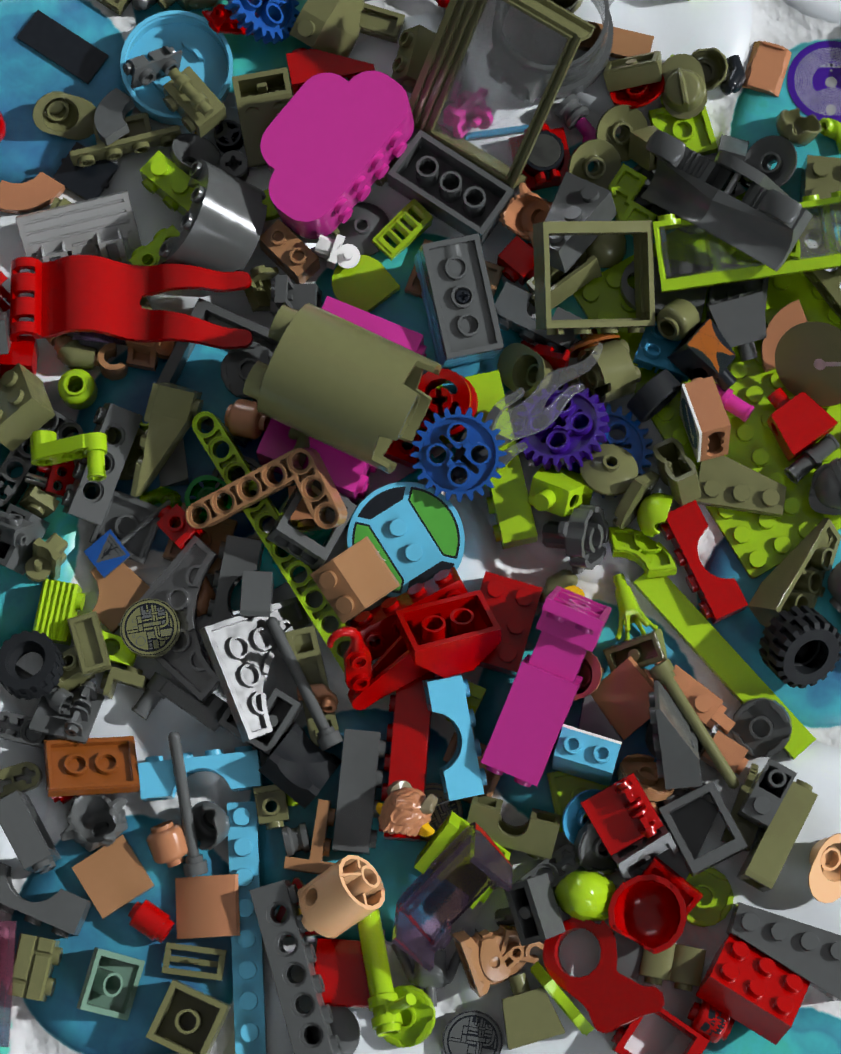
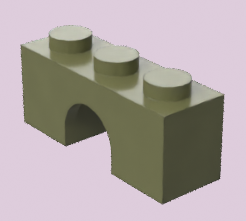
M485 795L473 796L467 818L468 823L475 828L477 823L492 840L509 852L521 851L534 859L552 858L560 828L561 815L532 808L530 818L525 824L511 826L501 816L503 800Z

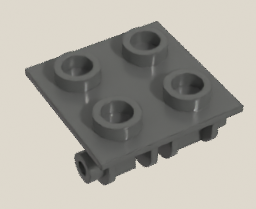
M86 681L80 688L71 691L74 694L73 702L63 714H59L51 709L46 701L47 698L42 696L28 730L86 744L105 696L97 693L95 683Z

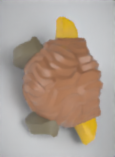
M397 780L392 783L387 789L388 797L385 799V802H379L376 805L375 810L380 815L378 817L380 830L389 834L400 833L414 837L418 834L423 837L433 835L435 830L429 823L438 803V797L434 794L426 797V794L412 788L411 784L407 781Z

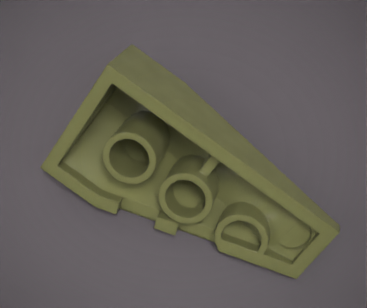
M824 518L761 582L748 604V607L761 625L769 627L773 617L776 619L780 616L779 613L785 610L788 612L790 607L793 606L798 608L807 606L814 609L817 598L823 597L825 587L822 586L825 572L832 569L841 540V535L829 518Z

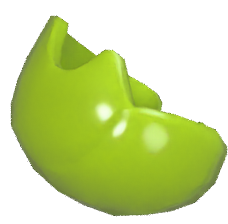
M652 493L640 502L637 511V522L645 536L654 537L660 534L658 530L659 524L665 522L673 501L672 495Z

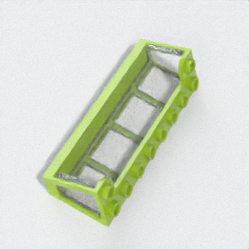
M841 191L832 192L831 198L820 199L819 194L802 197V202L799 203L813 216L799 238L801 248L800 260L786 259L777 272L721 239L708 234L694 224L681 218L676 219L675 214L658 216V221L653 222V231L662 293L841 267Z

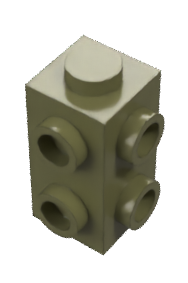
M420 24L403 31L399 38L397 57L392 65L393 73L391 78L398 82L407 93L413 92L436 33Z

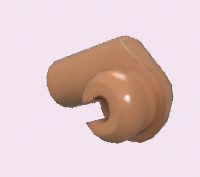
M324 684L310 685L322 710L329 714L335 712L339 702L336 694ZM297 688L298 701H303V698Z

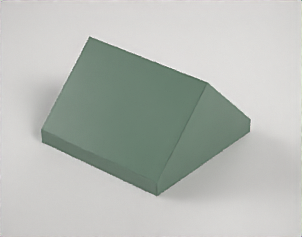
M95 947L76 1008L128 1021L145 961Z

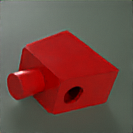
M780 387L767 397L776 409L767 420L768 426L789 462L800 455L804 449L811 447L827 433L833 431L838 424L831 415L805 392L799 393L790 400Z

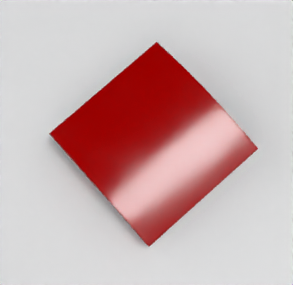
M317 938L315 971L316 975L321 974L324 982L325 992H322L325 1005L369 1008L367 1000L370 998L360 941Z

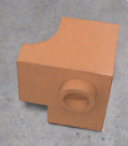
M126 340L128 347L126 364L128 367L156 371L159 358L168 360L177 341L142 343Z

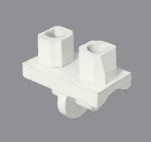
M337 234L335 240L320 235L314 253L319 258L328 261L327 268L334 270L337 262L343 269H352L360 261L358 248L352 244L343 245L345 240L343 235Z

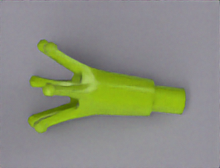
M624 574L614 575L613 581L616 587L614 592L619 611V626L615 639H621L623 625L625 640L630 639L631 623L637 625L641 634L646 633L642 624L645 627L650 626L653 630L658 629V625L653 624L640 609L631 587L626 583Z

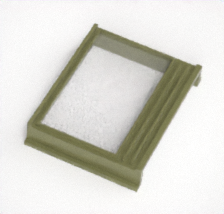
M450 0L409 99L414 118V128L417 130L421 129L465 159L510 185L509 187L512 189L519 186L520 183H525L527 176L522 174V171L580 42L592 36L595 26L551 0Z

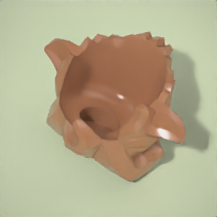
M523 182L519 184L520 195H515L514 198L510 199V203L500 213L501 218L499 221L504 227H507L508 230H511L520 238L530 241L533 246V224L545 222L553 202H548L547 199L531 192Z

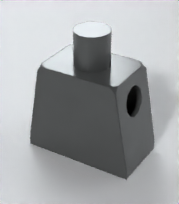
M757 289L706 303L712 321L730 347L737 346L740 360L747 361L757 358L754 341L767 337L763 291Z

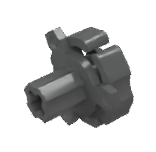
M581 504L579 508H574L568 522L549 521L547 524H544L542 529V543L545 547L565 549L566 556L570 557L569 564L572 566L573 574H580L583 572V569L593 570L596 565L602 563L606 555V547L602 546V543H607L609 540L608 522L604 517L603 509L599 506Z

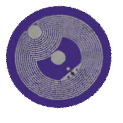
M822 41L807 46L796 55L789 67L787 85L793 102L803 113L808 116L813 114L818 120L832 118L841 122V42Z

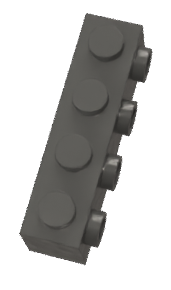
M345 729L332 847L334 852L370 855V848H376L378 830H372L373 818L379 817L375 809L377 803L381 802V800H375L376 788H382L384 770H378L379 758H385L386 740H381V732Z

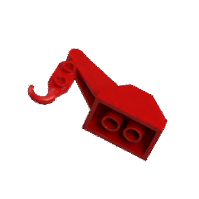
M476 590L396 610L395 621L401 635L373 666L371 652L363 642L360 631L354 627L347 626L335 630L327 640V647L332 648L334 642L340 637H350V645L343 658L345 682L350 689L348 691V698L352 707L355 710H363L430 671L443 678L473 671L501 643V627L482 591Z

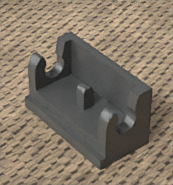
M665 826L657 829V833L650 838L645 836L610 856L623 879L626 881L632 879L629 874L630 872L667 849L671 850L673 854L679 852Z

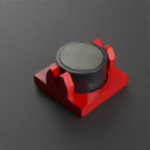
M544 123L522 171V174L527 176L525 184L530 191L559 186L566 171L568 172L571 156L564 127L550 129L549 125ZM527 129L524 130V135L508 139L512 160H514Z

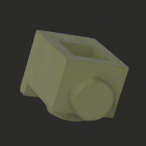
M74 646L62 653L65 667H63V676L59 679V688H65L71 692L86 681L96 677L95 674L87 677L82 676Z
M275 784L253 788L259 825H266V830L284 827V822L290 821L286 793ZM270 801L277 803V809L274 812L266 810V805Z

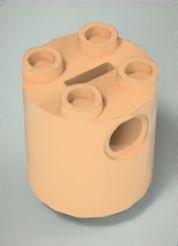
M347 855L298 890L299 906L303 915L301 922L309 932L315 931L326 938H336L379 909L385 900V888L376 869L367 860L358 855Z

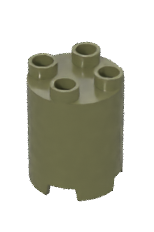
M311 303L305 304L299 311L282 305L273 319L268 337L278 342V345L269 365L259 360L253 365L245 381L243 394L257 400V410L259 413L391 474L396 469L397 464L384 457V454L393 440L397 441L399 439L412 443L417 434L416 431L419 430L432 401V397L418 389L423 370L439 375L441 364Z

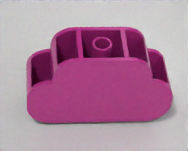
M379 71L361 72L350 81L334 73L314 75L300 87L264 131L260 148L272 175L268 187L269 195L282 222L299 236L307 239H319L320 235L328 236L340 223L344 224L347 222L358 201L362 202L368 197L373 183L377 179H382L388 172L389 164L395 157L399 158L405 152L407 142L414 131V118L407 93L398 82Z

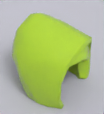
M574 871L559 881L555 889V899L561 910L575 919L582 921L591 920L593 922L605 921L609 917L608 907L616 887L612 880L598 872Z

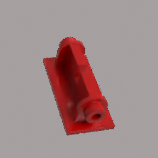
M218 4L214 7L213 11H202L209 27L217 33L246 35V28H237L239 21L229 18L232 11L224 9V4Z

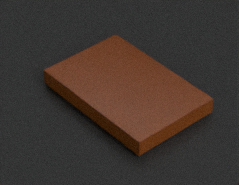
M134 736L88 738L86 744L66 739L44 740L43 748L48 797L139 792L140 783Z

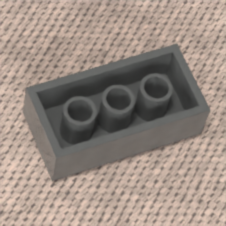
M421 129L388 172L389 187L409 200L416 199L429 213L461 234L467 236L479 233L481 245L484 244L499 223L500 213L510 203V199L514 198V190Z

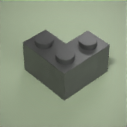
M277 688L274 689L267 700V709L273 732L246 742L268 757L288 733L303 709L300 702ZM228 706L218 724L242 740Z

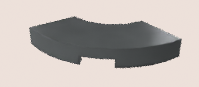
M118 88L112 90L101 100L94 115L97 134L106 146H109L130 132L124 119L127 113L135 107V104L130 96Z

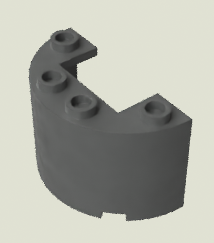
M198 159L193 163L189 171L191 178L188 186L194 188L191 194L192 204L189 212L183 216L180 226L182 230L180 236L168 238L163 242L159 250V256L161 257L158 264H185L221 272H235L239 268L243 270L258 244L264 227L267 205L262 203V199L264 200L266 195L261 189L202 159Z

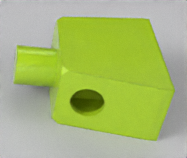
M542 465L533 476L528 503L538 511H547L561 517H567L572 514L574 508H579L581 504L590 505L593 490L584 483L579 473L569 471L561 467L560 472H557L554 465L548 471H545Z

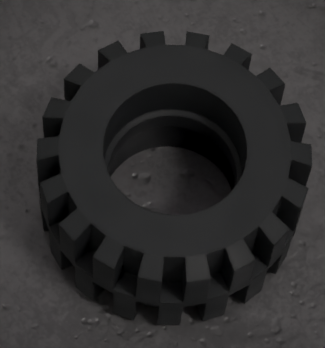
M793 606L790 607L788 612L785 610L779 613L780 616L776 619L773 617L770 621V626L765 627L762 632L764 637L760 638L759 642L762 646L759 649L762 661L782 682L790 687L806 688L808 684L810 686L816 685L818 680L821 679L823 681L827 677V673L835 669L836 666L834 664L841 658L839 654L841 651V634L813 608Z

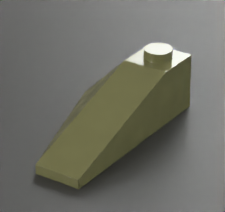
M307 0L289 34L314 49L349 57L359 37V23L365 1Z
M170 382L153 383L144 416V421L149 422V427L145 434L141 436L139 444L144 454L139 457L135 466L131 496L145 495L192 425L193 418L202 411V392Z

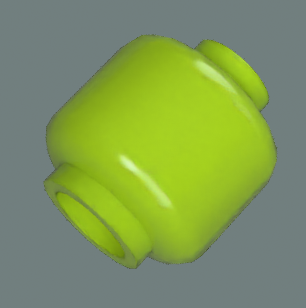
M83 369L68 370L58 381L59 395L63 402L72 409L82 410L88 408L97 398L98 388L96 382Z

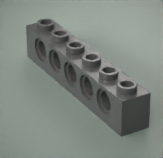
M282 880L249 890L294 1054L342 1053L339 1037L337 1034L333 1035L330 1025L333 1022L331 1008L329 1004L325 1005L322 992H325L324 982L321 974L316 975L313 962L317 961L315 949L312 944H308L305 932L308 931L301 922L303 915L299 913L297 902H299L297 886L295 884L292 885L291 880ZM279 905L284 906L288 913L286 920L282 923L275 918V910ZM287 935H291L296 942L295 949L291 953L287 952L283 947V940ZM295 965L300 966L304 971V978L301 982H296L291 977V970ZM303 995L308 996L312 1000V1009L308 1013L302 1011L299 1006L300 998ZM310 1026L317 1027L321 1032V1038L318 1043H314L308 1038L307 1032Z

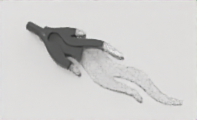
M598 343L590 356L584 361L548 373L536 390L518 406L506 411L510 405L518 401L525 394V390L522 387L502 398L493 406L485 422L492 419L491 431L495 429L501 430L495 436L496 440H505L504 444L498 446L499 449L512 441L544 430L557 419L570 399L585 389L584 385L580 383L568 387L550 406L544 407L547 400L560 386L591 370L602 353V343ZM467 430L464 432L459 442L465 440L467 436ZM525 442L512 445L505 450L507 455L499 457V461L507 465L516 455L526 450L528 445ZM481 445L475 446L472 450V458L477 462H484L488 458V450ZM464 447L457 449L453 460L456 462L461 459L474 473H478L479 469L464 456L466 449ZM455 467L451 472L454 482L457 479L462 481L468 476L467 471L463 467Z

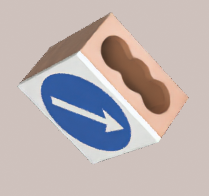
M713 376L707 378L699 377L692 379L688 383L681 384L680 416L697 462L727 455L731 424Z

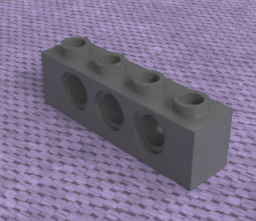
M104 403L103 407L100 406L97 409L93 419V423H96L93 432L105 433L110 427L116 432V440L112 444L107 443L108 452L105 455L107 478L103 481H89L87 479V457L83 458L82 462L78 461L72 473V477L75 478L72 488L67 489L62 498L61 505L64 506L62 512L101 526L143 418L142 415L112 403ZM91 482L95 486V494L88 499L84 496L83 488L87 483Z

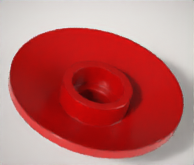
M662 75L660 82L610 92L611 100L614 105H630V109L645 106L662 94L665 85L664 77Z

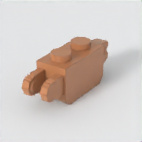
M675 665L673 672L676 676H674V679L703 725L709 730L715 726L725 734H728L736 723L724 714L727 710L722 704L724 701L678 665ZM642 668V670L646 673V675H647V676L650 678V680L654 683V680H653L652 676H651L650 673L648 672L649 670H646V669Z

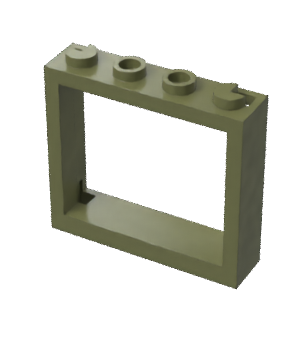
M652 220L549 221L533 224L536 330H546V335H564V329H574V334H591V328H601V334L618 333V328H628V333L645 332L644 327L655 326ZM633 235L636 318L552 320L549 236Z

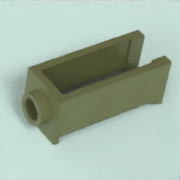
M584 252L566 273L550 266L551 310L594 278L602 277L598 260L594 255L588 259L586 252ZM533 276L526 284L529 292L532 294L530 303L535 307V280Z

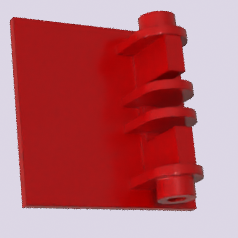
M634 773L629 774L581 802L583 809L610 856L645 836L646 838L654 836L657 833L656 830L664 826Z

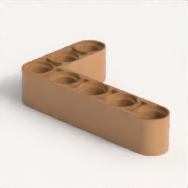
M302 447L285 453L188 506L185 517L187 523L193 528L211 527L293 483H296L314 522L320 528L330 529L341 526L345 523L348 513L320 454L311 447ZM302 453L306 454L309 460V464L305 469L299 464V457ZM276 467H279L283 472V478L280 482L274 478ZM252 480L258 487L256 495H252L249 492V483ZM315 480L319 481L322 485V492L319 496L312 490V484ZM226 494L230 495V497L232 498V506L230 509H228L224 505V497ZM201 507L207 511L205 522L199 517ZM328 507H331L336 514L335 520L332 523L325 516Z

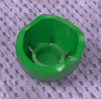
M212 475L197 477L190 483L185 492L184 501L186 508L227 484ZM199 482H203V488L199 485ZM217 482L220 483V485L217 488H215V484ZM226 494L227 501H224V505L230 509L232 498ZM190 496H196V499H190ZM201 507L202 512L199 514V517L205 522L207 511Z

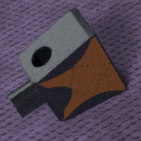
M710 317L698 325L667 357L690 380L713 376L714 381L723 391H726L737 381L727 369L736 357L735 352Z

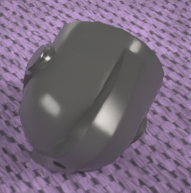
M836 458L830 463L820 466L814 472L809 489V504L815 512L841 515V458Z

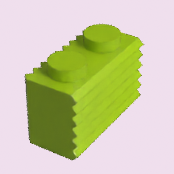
M49 579L44 580L33 630L46 634L54 643L70 646L72 637L67 619L76 617L77 611L83 610L85 593H82V588L78 584Z

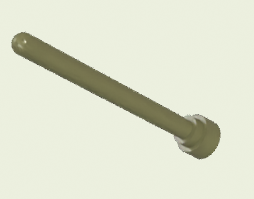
M669 658L651 668L648 672L653 680H658L661 684H664L728 787L736 789L739 786L738 778L674 679L676 675L673 670L675 668Z

